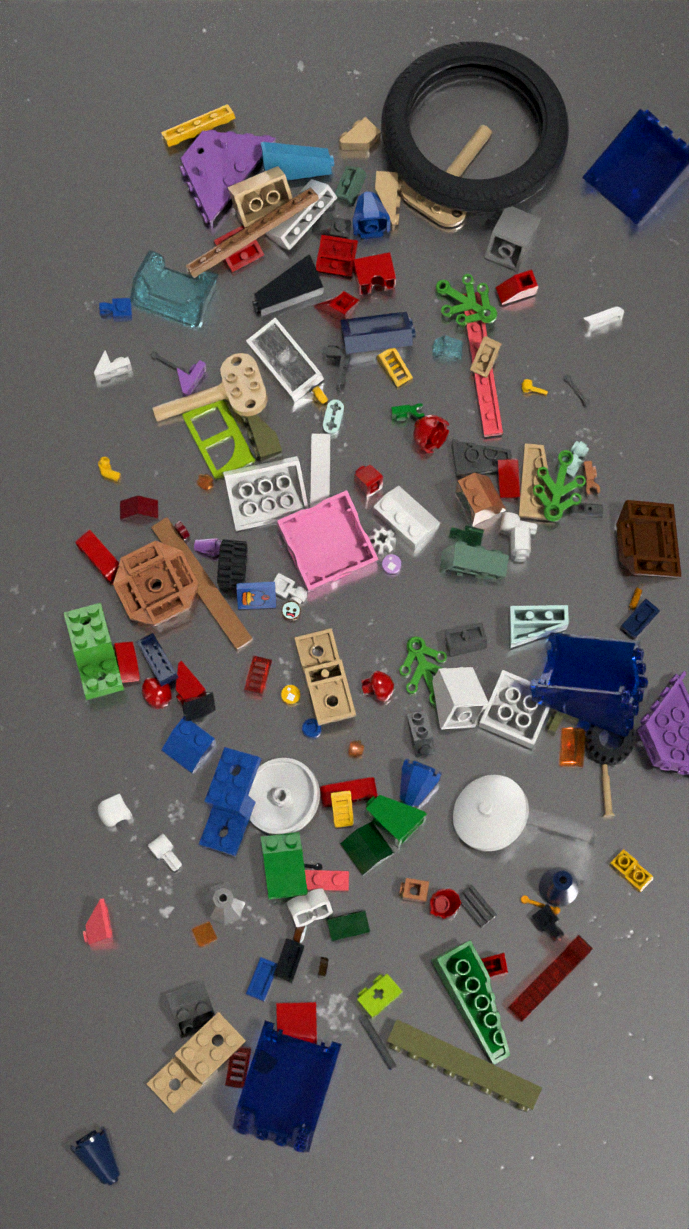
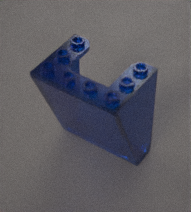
M641 108L582 177L639 227L689 177V144L687 145L680 137L675 139L672 136L674 132L667 126L662 128L658 124L660 120L648 109L644 112Z
M550 632L548 642H551L552 648L547 650L548 660L541 678L532 679L530 683L532 701L627 737L630 729H633L634 716L638 715L639 702L643 701L644 688L648 687V677H645L646 663H643L644 649H641L640 641Z
M265 1020L236 1108L233 1129L240 1134L246 1135L248 1133L254 1135L259 1140L274 1141L278 1146H290L302 1153L305 1151L309 1152L342 1044L332 1041L331 1046L326 1047L324 1042H321V1045L294 1038L283 1034L282 1029H279V1032L273 1029L275 1023Z

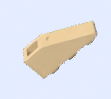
M376 171L375 194H377L390 216V229L394 231L395 225H399V214H396V208H400V196H397V190L401 191L402 179H398L397 172Z

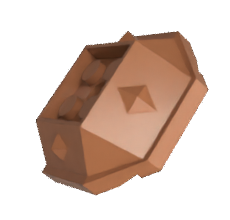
M154 541L121 557L113 586L130 620L157 626L190 609L199 588V583L182 550ZM155 582L162 583L158 590L152 589Z

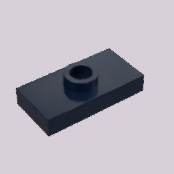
M645 599L620 628L635 640L658 615L660 610L649 600Z

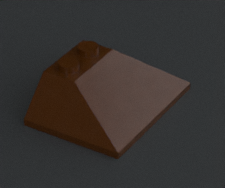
M626 500L616 523L620 562L633 575L681 578L674 504Z

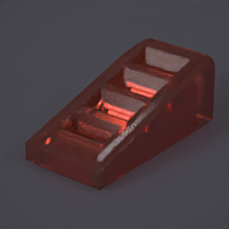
M253 655L244 693L263 697L272 663L271 659ZM256 662H260V663L267 664V666H266V668H265V667L257 666V665H255V664H256ZM254 669L265 671V673H256ZM252 676L263 678V680H254ZM251 683L258 684V685H261V687H260V688L253 687V686H250V684H251Z
M242 1045L236 1052L246 1053V1056L233 1054L230 1057L225 1086L245 1089L252 1047ZM233 1060L245 1061V1065L233 1063ZM232 1068L242 1069L244 1071L243 1073L232 1071ZM230 1077H241L242 1081L231 1080Z

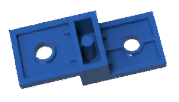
M224 747L204 801L212 807V810L201 836L200 846L236 857L256 803L248 795L262 760L260 757ZM235 767H240V773L236 776H233V769ZM228 828L227 835L220 837L221 829Z

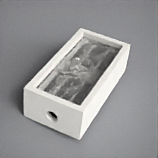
M276 318L246 340L251 350L294 402L324 380L321 372Z

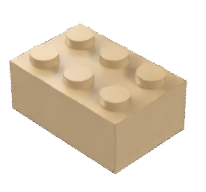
M279 166L227 187L237 217L244 227L251 225L293 198L286 176Z

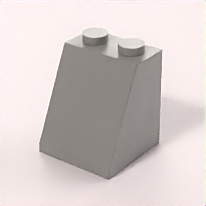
M513 206L505 208L492 231L484 258L519 271L536 234L541 218Z

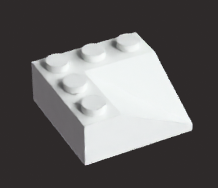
M502 670L479 727L533 749L556 692Z

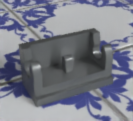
M482 622L445 631L446 644H448L450 657L487 648V637Z

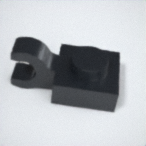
M548 904L531 916L543 932L549 929L556 940L565 935L556 925L560 919Z

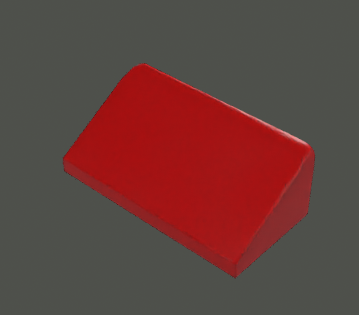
M518 459L497 460L500 497H520Z

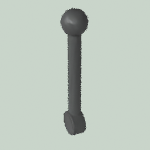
M156 351L151 353L152 359H158L176 370L178 368L185 372V368L178 367L160 357Z
M566 374L564 376V381L569 382V384L572 386V388L583 401V405L589 406L590 401L588 399H585V397L582 395V393L579 391L576 385L572 382L571 375Z

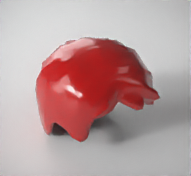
M156 677L144 680L142 695L145 701L156 709L167 706L172 699L169 684L161 687Z
M452 889L437 890L430 899V914L435 917L440 916L442 919L451 917L460 907L461 900L459 895Z

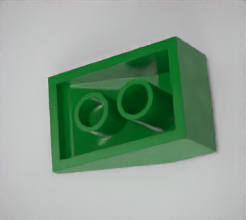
M300 832L260 837L268 900L308 895Z

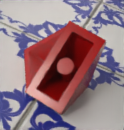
M343 291L340 295L313 306L340 321L350 317L360 300Z

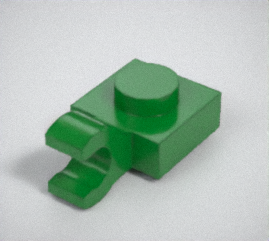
M423 404L391 407L392 420L404 421L411 416L421 419L425 416L424 413L419 414L416 411L423 409Z

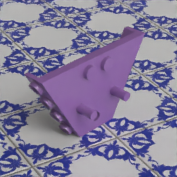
M207 130L200 133L181 157L180 171L183 177H187V186L190 192H194L196 196L194 201L198 208L201 207L203 211L201 213L205 224L209 223L210 228L213 227L214 219L231 199L227 187L246 180L262 159L261 142L276 143V138L269 135L254 136L250 133L241 135L231 131L221 133L216 130Z
M685 671L679 675L676 673L669 680L670 686L665 687L659 694L660 700H656L650 706L651 712L643 716L640 720L641 726L637 730L652 765L660 767L661 770L678 771L682 775L689 774V695L682 681L686 676Z

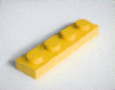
M227 104L165 130L161 134L168 147L186 139L194 138L202 131L212 130L214 127L227 124L236 118L234 112Z

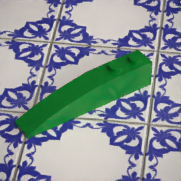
M471 940L431 959L461 1016L490 1062L495 1065L509 1057L510 1052L504 1030L501 1026V1017L495 1003L496 998L490 984L491 979Z

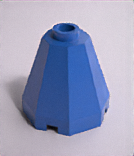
M367 191L358 197L353 216V233L356 236L357 233L360 234L364 240L380 238L383 236L384 231H387V233L390 231V216L377 194Z
M406 758L402 766L400 799L406 805L412 807L419 806L438 783L442 773L439 771L435 774L436 769L418 761H413V764L409 763L410 759Z

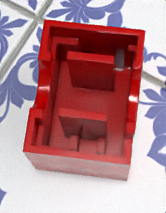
M390 252L354 259L353 271L359 295L363 294V287H366L367 293L371 294V287L373 285H381L384 291L395 288L396 276Z

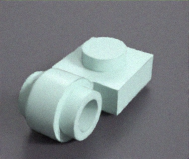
M576 441L571 448L574 458L572 464L567 467L566 475L572 479L583 464V461L578 458H584L589 451L587 444L582 441ZM563 457L562 461L568 462L569 459L567 457Z

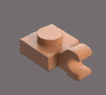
M585 461L582 466L583 475L586 479L585 493L589 496L590 489L594 488L596 494L599 495L600 486L594 482V478H597L596 467H592V461Z

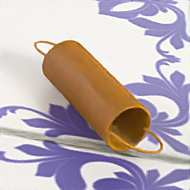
M638 587L635 589L629 607L633 608V610L636 609L642 594V590Z

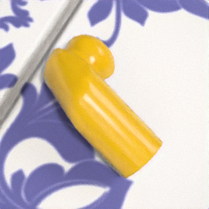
M101 457L98 462L101 475L118 482L121 473L112 470L108 457Z

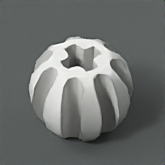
M380 526V530L375 528L371 531L373 536H368L374 551L379 550V555H384L383 551L391 552L393 550L391 545H396V538L392 537L394 536L391 529L385 531L386 527Z

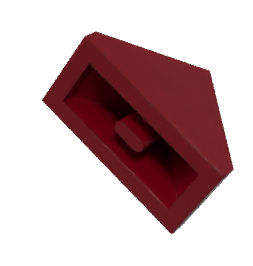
M137 495L120 501V520L158 519V500Z

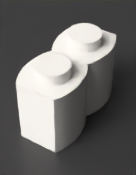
M513 527L510 534V557L516 562H523L529 558V553L531 552V531L529 527Z
M322 888L312 890L305 896L294 897L286 903L296 927L306 926L314 920L326 918L333 913L331 904Z

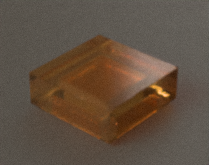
M210 921L192 929L200 948L218 940Z

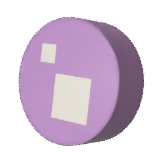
M387 555L382 561V568L387 574H396L401 568V560L396 555Z

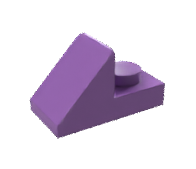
M201 360L197 364L192 365L189 374L177 368L183 397L192 393L207 370L206 363Z

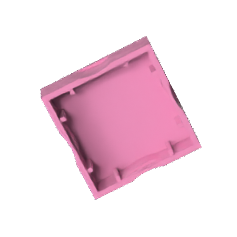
M347 490L323 500L312 508L300 510L284 517L276 523L308 593L370 566L379 560L368 535L360 524L358 513Z

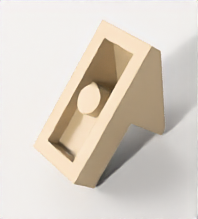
M485 336L470 370L487 378L498 358V352L502 344Z

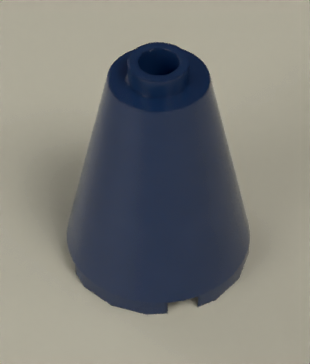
M561 867L546 871L539 884L541 896L548 904L553 906L570 904L578 893V881L575 875L568 869Z
M105 1126L100 1127V1132L91 1131L76 1141V1147L71 1145L70 1149L102 1184L107 1183L109 1186L119 1180L120 1171Z

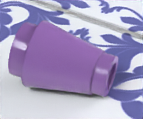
M218 538L195 540L194 550L217 557V555L219 556L222 540Z

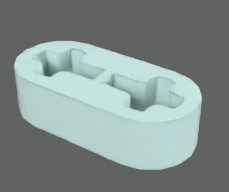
M331 400L327 405L323 421V431L325 434H330V436L336 435L340 429L344 405L339 400ZM337 405L339 410L336 411V415L334 416L332 415L333 409L331 408H334V406ZM331 420H334V427L336 428L329 430V427L326 425H330Z

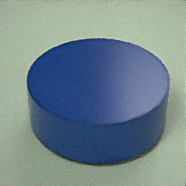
M307 719L302 725V732L307 738H316L321 733V725L318 726L317 719Z

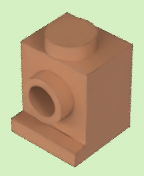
M406 878L405 883L401 882L399 894L403 895V900L425 904L429 882ZM411 888L417 889L415 895L410 893Z

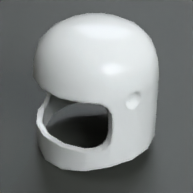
M120 794L110 797L98 805L99 818L108 827L115 826L119 821H128L133 818Z

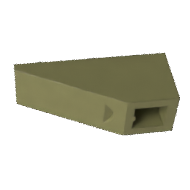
M257 414L242 416L244 423H248L249 426L247 430L248 437L255 444L253 447L255 457H259L260 462L281 457L282 448L277 433Z

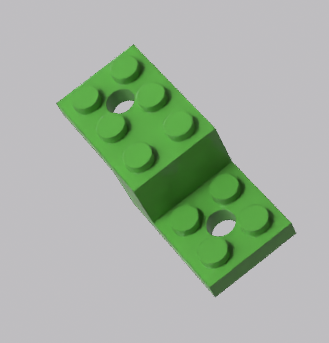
M101 603L64 612L86 700L124 690ZM100 677H105L103 680H97Z

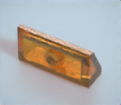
M562 728L560 767L583 768L585 730L581 728Z

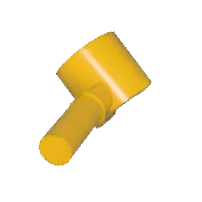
M525 379L522 382V390L525 393L537 392L544 395L548 393L546 390L534 387L532 380Z

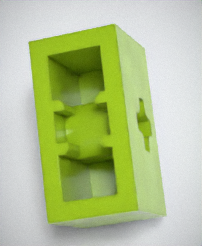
M380 974L372 981L374 985L370 989L365 987L357 994L359 996L357 999L358 1004L371 1019L376 1017L403 992L388 974L384 977ZM374 991H377V992L382 991V992H383V994H382V999H380V998H376V999H375V998H374V996H375V992H374Z

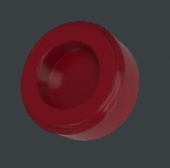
M181 521L174 524V528L183 540L190 537L189 532Z

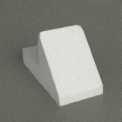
M105 350L94 371L96 382L132 370L128 357H119L110 363Z

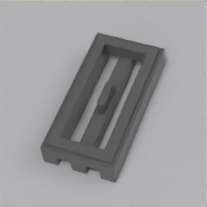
M472 884L459 894L461 904L481 928L497 915ZM470 891H472L476 898L490 913L489 917L479 906V904L474 900V898L470 895ZM464 896L470 900L485 919L483 922L464 900Z

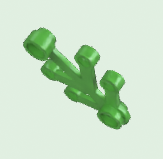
M465 274L462 277L468 297L453 289L447 280L437 282L436 290L441 296L450 295L463 303L455 306L444 305L441 308V312L445 317H451L453 314L473 309L477 313L469 316L459 314L456 317L458 325L466 326L468 323L480 320L483 323L490 324L496 320L497 310L490 305L489 287L487 284L480 283L477 286V291L482 298L483 306L476 302L473 286L474 278L471 274ZM467 278H471L470 282H465ZM442 284H446L444 289H440ZM482 287H486L484 292L480 291ZM447 308H449V309H450V312L447 313V314L444 313V311H445ZM487 311L491 312L489 316H485ZM461 318H465L464 322H459Z
M563 450L559 453L558 463L560 468L556 484L550 477L546 467H540L537 471V477L545 482L553 494L552 502L544 493V487L540 484L534 486L533 494L539 497L545 506L544 516L551 522L560 520L564 510L572 505H579L582 500L580 494L573 493L570 499L559 504L560 498L575 488H582L586 482L584 476L578 475L573 481L563 486L567 467L572 464L574 458L572 452L568 450ZM567 457L569 461L563 462L562 458ZM543 470L546 472V475L542 476L539 472ZM581 479L583 480V483L578 484L576 480ZM540 488L542 493H536L535 489ZM573 497H578V498H579V501H578V502H574V501L572 500V498H573ZM555 510L557 514L553 516L550 514V511Z
M415 636L407 642L409 653L404 664L401 665L399 673L403 677L409 676L411 673L410 666L416 657L419 664L411 682L406 686V691L411 695L415 694L423 674L431 693L429 701L436 707V702L433 700L435 695L431 672L436 674L438 669H442V667L426 661L424 654L435 658L439 664L445 663L447 655L443 651L438 652L427 647L421 637ZM413 644H419L420 648L414 649L412 646ZM443 655L445 658L444 660H439L437 656ZM402 668H407L409 672L405 674L401 670ZM410 685H413L416 689L414 691H410L408 687Z

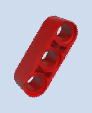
M89 529L75 541V544L110 583L115 579L119 562Z
M374 777L319 787L323 807H332L331 793L350 791L352 803L370 800L373 796L375 798L378 797Z

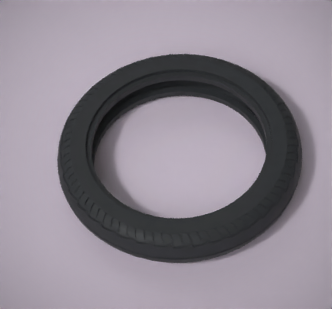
M468 41L435 48L415 59L399 74L392 84L383 106L381 131L384 147L392 166L403 181L418 194L446 208L465 212H490L512 207L529 199L551 180L559 168L567 149L569 122L566 106L559 89L539 65L525 55L508 47L487 42ZM459 75H485L504 81L523 94L532 105L540 125V142L530 158L508 174L490 179H467L449 174L432 164L421 153L412 137L409 117L414 105L422 94L436 83Z

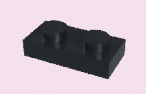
M286 938L273 975L274 977L292 983L304 945Z

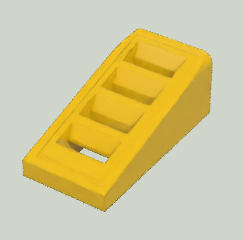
M389 348L376 356L396 387L413 378L396 348ZM392 354L393 358L386 361L385 358ZM396 360L397 364L390 368L389 364ZM398 367L402 369L395 374L393 373V370ZM403 373L406 375L400 380H397L396 378L397 376Z
M351 792L331 793L334 826L336 828L352 826L354 819Z

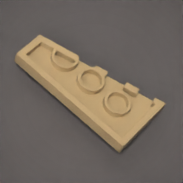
M526 443L524 445L519 504L520 518L547 520L544 516L545 506L539 497L533 494L534 486L540 484L544 487V493L552 502L553 496L545 482L537 477V471L540 467L548 469L544 445ZM543 470L539 472L542 476L546 475V472ZM540 488L535 489L536 493H542ZM551 510L550 514L556 515L555 510Z

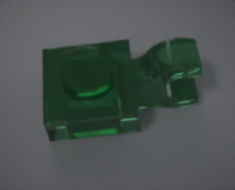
M467 525L464 530L451 527L449 538L461 539L468 546H481L484 530Z

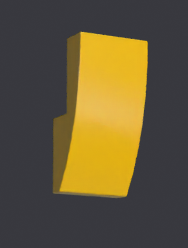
M624 849L610 863L639 892L654 879Z

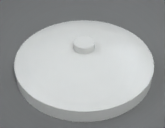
M276 758L259 766L248 795L256 802L250 816V821L260 830L271 835L295 833L301 830L315 815L320 801V788L314 773L303 763L291 758Z
M487 775L472 781L463 789L454 805L453 824L458 836L467 845L480 851H496L508 846L518 838L526 825L529 814L527 797L517 783L505 776Z

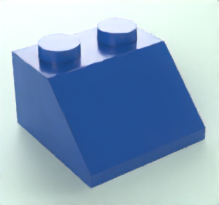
M184 716L171 732L161 751L193 773L216 744L215 738L195 723L186 721Z

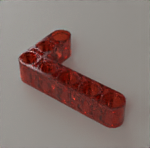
M578 935L515 999L508 1009L522 1022L584 960L593 948Z

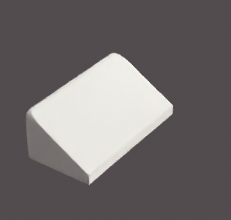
M614 307L585 317L583 321L587 330L590 331L621 320L624 310L620 307Z

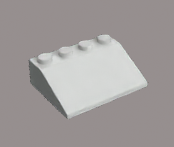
M297 456L223 472L236 531L276 523L278 520L300 510L309 509L300 462Z

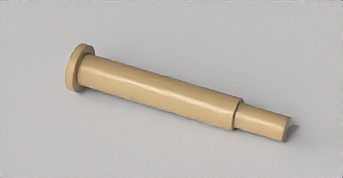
M604 764L602 765L605 809L603 817L609 818L614 817L615 814L612 811L608 766Z

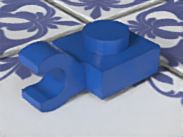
M131 298L112 299V304L106 302L99 303L100 314H113V319L132 318Z

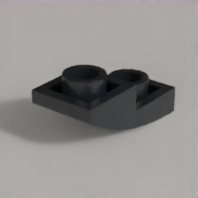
M205 692L199 697H191L183 705L186 721L195 720L216 711L213 692Z

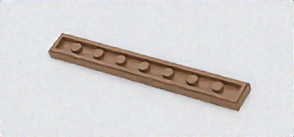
M311 187L185 267L193 278L197 277L318 201V195Z
M166 517L152 526L151 529L161 543L183 551L199 583L197 595L235 649L239 650L251 642L253 638L170 520Z

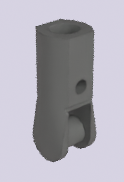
M580 503L577 506L572 505L569 516L602 518L603 504ZM578 508H584V511L578 512Z

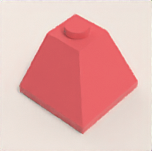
M104 898L99 900L86 923V931H83L85 943L89 942L90 947L114 942L107 903Z

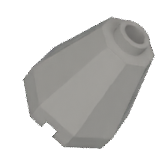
M226 882L210 887L203 902L209 919L224 925L239 919L246 904L239 887ZM222 898L227 899L225 902L221 901Z

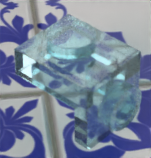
M445 335L435 339L432 346L433 357L444 356L457 361L462 359L463 341Z

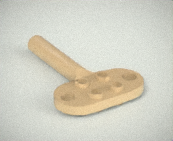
M481 125L446 172L460 177L490 138L492 131L487 126ZM402 180L401 195L403 199L439 225L454 227L464 221L467 212L460 211L462 215L454 217L452 215L454 209L446 208L426 199Z
M244 353L228 357L220 368L222 377L220 385L153 407L156 421L158 422L224 399L228 400L234 412L241 416H253L260 413L266 407L268 397L255 359ZM236 361H241L240 365L233 366ZM249 404H255L253 408H247Z

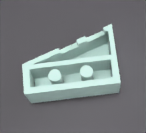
M568 605L510 606V648L566 630L569 625Z

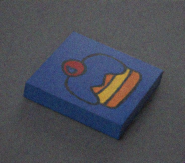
M275 582L237 583L238 609L276 608Z

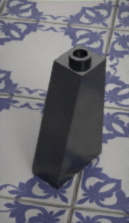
M307 255L254 293V301L252 303L255 311H259L260 315L264 316L324 294V287L311 256Z

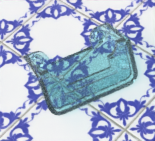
M149 250L133 277L130 301L140 309L190 327H197L206 311L219 275L205 271L200 274L199 279L165 267L164 257L159 253Z

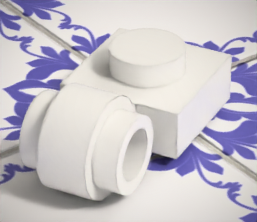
M278 573L273 581L275 582L276 595L286 600L290 594L292 602L297 605L304 603L308 591L300 586L294 589L295 581Z

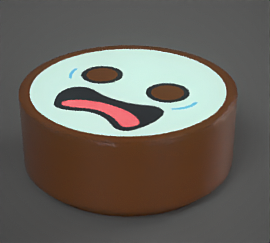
M307 925L296 927L293 936L294 941L302 943Z

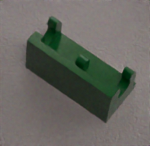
M365 910L326 918L332 941L370 932Z

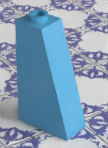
M261 142L264 172L279 166L284 172L287 181L332 174L331 167L334 166L333 155H329L328 148Z

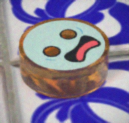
M288 601L282 606V616L284 619L295 621L299 618L301 608L298 603Z

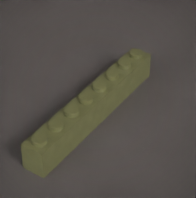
M398 1019L386 1042L390 1044V1049L396 1052L403 1050L408 1053L407 1057L416 1061L420 1058L426 1061V1066L435 1070L439 1067L444 1070L443 1073L452 1078L456 1075L462 1078V1083L471 1087L475 1084L480 1087L481 1092L491 1095L492 1092L498 1095V1100L507 1104L511 1101L517 1104V1109L524 1112L533 1110L542 1090V1087Z

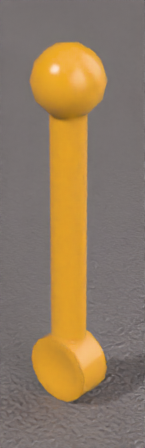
M524 895L521 898L523 904L530 903L542 908L545 906V904L530 900L528 896ZM551 907L555 914L560 913L559 907Z

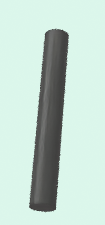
M367 1015L361 1017L360 1021L389 1069L392 1070L397 1067Z

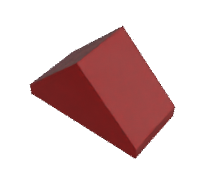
M505 953L481 959L490 978L506 976L508 974Z

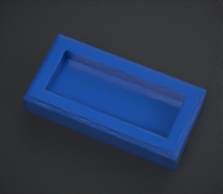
M260 957L246 995L263 1002L265 1001L274 979L273 975L277 963Z

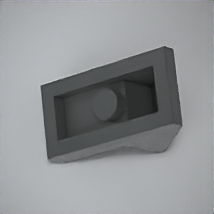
M333 212L323 213L313 224L312 234L348 239L351 220L333 217Z

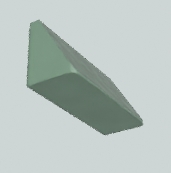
M346 166L335 191L336 200L349 205L355 204L367 177V173L361 167Z

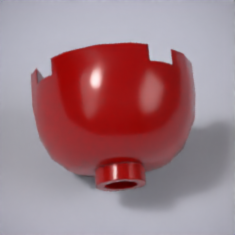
M427 415L416 421L413 439L423 451L433 453L432 450L435 447L439 449L446 441L449 434L447 425H450L440 416Z

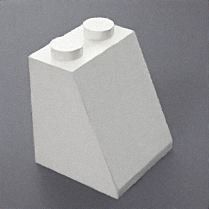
M473 667L438 669L432 683L440 728L476 727L489 702Z

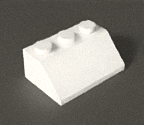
M400 486L386 493L373 507V514L414 551L440 525L436 518Z

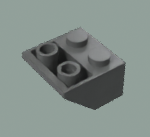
M204 981L166 994L181 1038L197 1033L215 1016Z

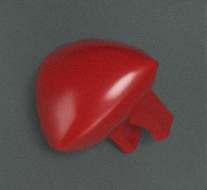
M375 671L371 678L361 680L363 693L374 692L376 700L380 702H386L393 693L394 682L389 675L382 671Z

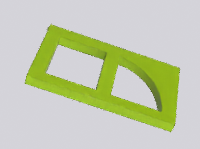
M225 400L191 410L182 415L215 481L223 478V472L244 468L256 461ZM218 408L228 429L201 441L191 420ZM233 437L235 448L231 459L222 468L216 470L206 449Z

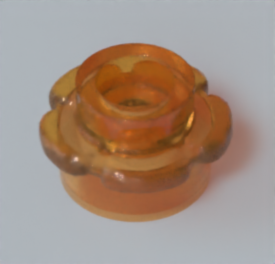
M198 475L199 478L196 483L202 489L208 491L214 487V480L210 475Z
M361 740L351 741L348 755L354 758L362 755L364 745L361 744Z

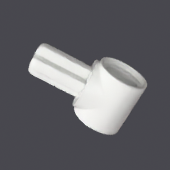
M504 512L502 514L499 529L501 534L510 536L513 527H529L531 534H536L537 524L520 521L519 515L515 513Z
M163 833L147 845L157 859H164L172 871H176L182 866V863L172 852L173 845Z

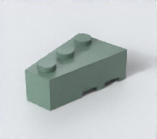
M458 541L442 550L439 572L445 573L446 570L457 571V575L463 576L464 572L475 575V578L499 581L506 577L509 555L502 554L503 552L500 550L489 551L485 550L483 546L472 547L468 546L466 542Z

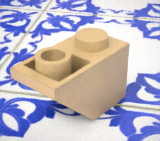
M364 117L362 120L356 121L349 132H344L340 136L339 148L341 150L367 151L380 140L381 131Z

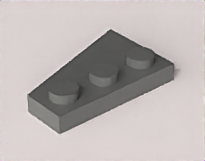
M452 439L457 477L473 473L498 472L497 460L512 459L510 449L482 446L472 442L466 443Z

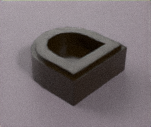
M321 957L318 972V977L320 978L326 977L329 961L327 957Z

